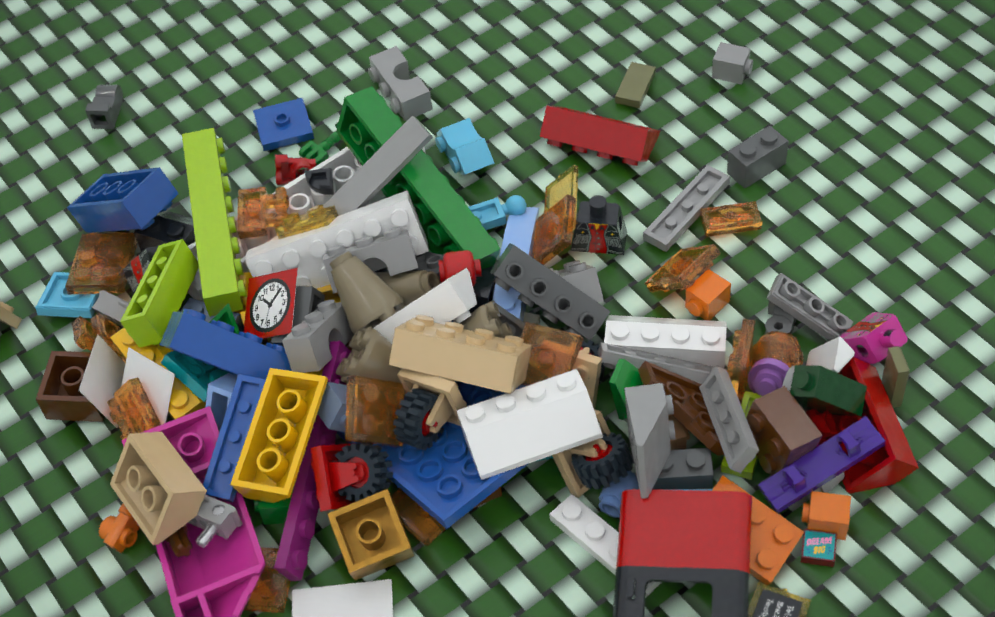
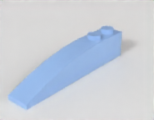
M527 207L522 215L509 214L500 257L509 243L514 244L533 257L539 207ZM495 283L493 301L523 321L526 304L518 299L520 293L512 287L509 291H506Z

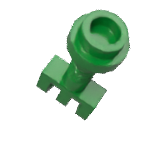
M335 131L319 145L311 140L299 150V155L308 159H316L317 166L329 158L327 151L334 144L338 143L341 138Z

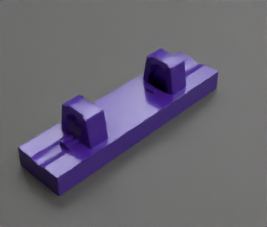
M865 416L758 484L759 490L774 511L779 514L810 494L811 491H815L885 446V439ZM841 443L845 444L848 455L840 447Z

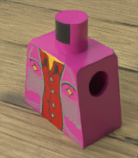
M872 312L838 336L843 338L855 352L853 357L869 364H875L885 359L888 348L901 347L908 341L899 320L894 314Z

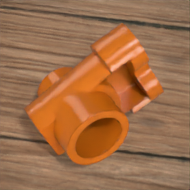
M123 503L118 510V516H108L99 527V536L104 540L103 542L119 553H122L125 548L131 547L136 542L137 531L140 528Z

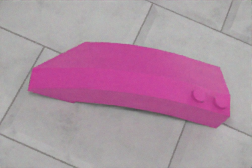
M210 406L141 432H163L203 485L220 432ZM127 438L121 440L123 446L125 445ZM238 491L234 503L219 500L234 506L242 522V525L236 527L228 539L215 534L206 547H200L196 543V539L204 529L186 523L188 528L187 535L193 546L188 557L184 555L181 557L175 556L170 543L165 540L156 545L175 617L241 616L266 563L246 503Z

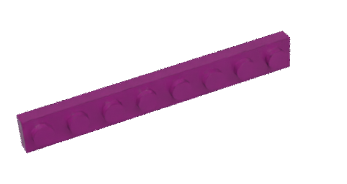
M330 341L329 349L332 359L324 366L322 376H326L328 382L348 385L341 381V376L336 374V370L342 359L348 358L351 351L341 341ZM318 414L295 481L274 566L275 570L290 581H302L304 569L308 562L311 539L315 533V522L320 508L316 499L317 487L314 471L311 467L312 456L310 448L321 445H335L337 434L336 430L327 428Z

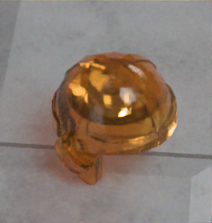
M771 331L761 336L752 347L750 367L752 368L755 362L760 359L774 358L784 362L790 368L794 365H802L804 355L796 337L781 331Z

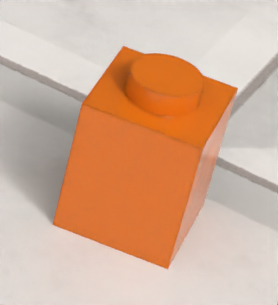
M707 269L686 289L685 308L692 315L710 321L730 302L731 283L710 269Z
M811 491L810 502L803 503L801 522L807 523V529L837 533V539L846 540L850 520L851 496Z

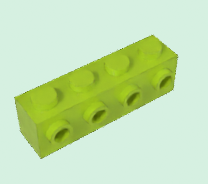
M183 239L158 246L120 320V323L139 348L160 344L173 311H179L190 285L195 279L199 269L198 260Z

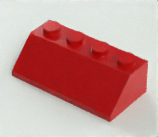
M546 106L540 137L548 139L547 144L562 147L563 143L572 145V150L587 153L588 149L598 151V157L612 159L613 155L623 157V163L638 166V162H647L659 137L660 130L565 107Z
M852 357L838 374L867 386L862 417L833 415L838 426L837 434L866 416L885 439V446L844 471V479L842 481L848 493L894 485L919 468L876 367ZM841 443L840 447L848 455L845 444Z

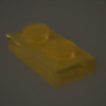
M317 205L308 209L306 214L299 215L298 212H294L282 218L283 222L275 228L278 238L282 239L327 226L339 215L335 205L326 208L323 205Z

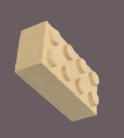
M416 315L415 318L407 320L395 328L389 365L511 394L526 379L532 345L523 343L524 339L517 336L508 335L504 339L493 336L494 332L490 330L475 329L474 332L463 329L464 325L460 323L445 322L444 325L435 323L432 317Z

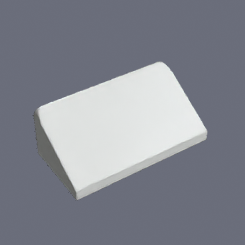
M837 337L810 350L806 365L822 366L839 373L852 359L855 352L843 338Z

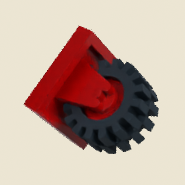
M373 443L311 447V467L315 475L316 499L320 506V512L340 509L379 493L384 488H389L391 483L386 481V479L393 478V472H388L387 467H392L393 465L392 461H385L389 456L387 452H380L382 447L373 445Z

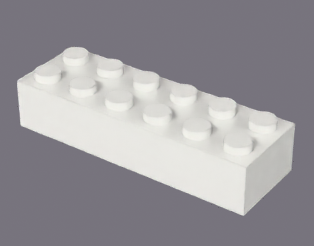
M408 190L249 249L245 261L252 277L298 268L296 286H313L317 289L330 285L323 263V255L328 254L327 250L338 245H344L345 248L355 246V241L368 236H372L373 240L384 237V232L394 228H401V231L408 230L416 256L428 252L429 247ZM369 258L363 261L373 272L387 267L378 258Z

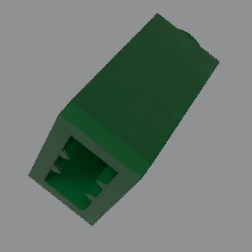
M795 365L790 393L806 411L817 410L820 413L828 411L832 415L862 417L867 386L822 366Z

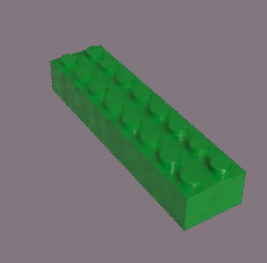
M371 86L344 97L336 132L363 166L403 124L400 118L388 107L383 96L379 95ZM421 149L381 191L388 198L408 190L428 240V252L444 255L446 252L470 250L473 253L474 259H480L481 270L494 266L501 250L496 239L489 235L482 226L480 219L474 216L466 206L464 199L451 187L447 177L440 173L433 164L431 157Z

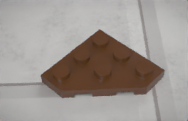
M644 361L638 369L643 385L663 383L665 395L672 396L674 414L672 415L711 452L718 456L724 455L699 388L702 384Z

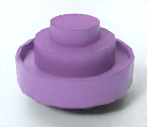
M760 359L755 362L748 373L747 381L753 393L764 396L782 387L784 378L790 368L778 359Z

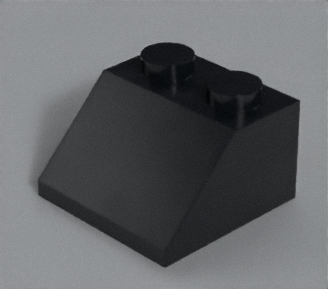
M170 211L158 213L153 218V224L148 228L134 230V235L141 252L145 248L157 247L183 239L187 246L195 242L193 218Z

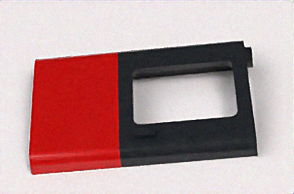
M639 489L624 490L621 494L613 617H644L646 586L650 582L710 584L713 587L711 617H748L752 496L738 491L651 490L648 498H641Z

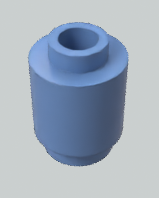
M627 471L628 475L625 478L619 477L620 482L616 484L614 481L610 482V487L603 488L599 496L600 502L598 506L608 516L620 517L621 494L624 490L639 489L637 477L632 471Z

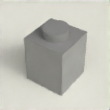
M720 42L713 58L712 78L742 85L745 76L750 75L753 68V60L750 59L751 48Z

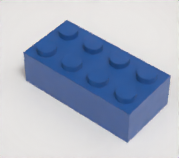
M160 167L103 174L73 201L67 209L86 233L130 231L133 229L144 230L153 224V218L158 213L164 212L172 206V200L179 193Z
M184 308L182 312L173 311L160 342V345L237 376L242 374L266 379L270 368L292 371L283 346L268 342L265 346L261 344L263 338L248 332L239 331V334L233 333L234 326L212 320L211 323L206 322V315L192 309Z

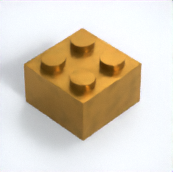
M388 489L327 513L348 571L355 581L415 556Z

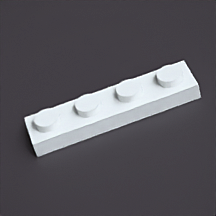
M571 494L550 513V521L616 576L619 532ZM662 582L648 583L646 586V597Z

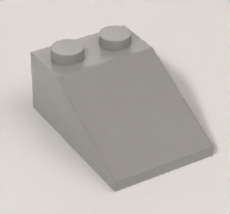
M663 383L624 388L629 441L641 498H648L671 454L670 440L676 439L674 422L668 420V415L674 414L672 396L665 395Z

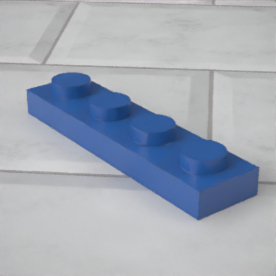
M238 374L203 482V486L207 490L205 495L234 503L237 490L230 484L266 379Z

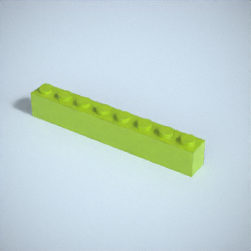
M214 128L182 134L201 288L209 317L217 315L228 303L232 312L243 310L242 298L247 297L244 280L239 279L240 275H244L241 259H236V254L241 252L238 238L233 237V233H237V226L234 216L230 217V213L234 212V206L231 196H227V193L231 192V186L228 176H224V173H228L225 156L221 157V154L225 153L222 137L217 138Z

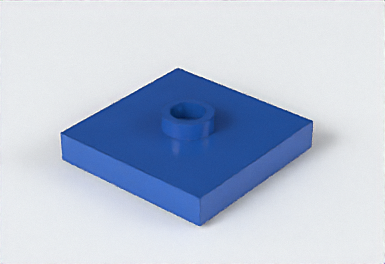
M303 98L253 110L263 151L314 139Z

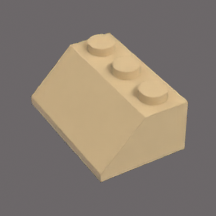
M163 432L130 433L110 482L111 487L152 545L160 544L196 517L207 491Z

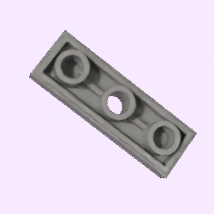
M782 273L776 276L766 298L829 341L843 334L853 324L851 319Z

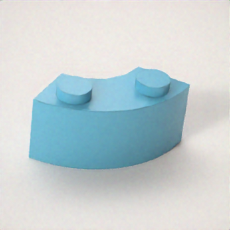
M470 118L441 128L436 133L438 136L435 138L436 145L441 153H446L455 174L459 172L461 175H465L494 164L485 138L479 136Z

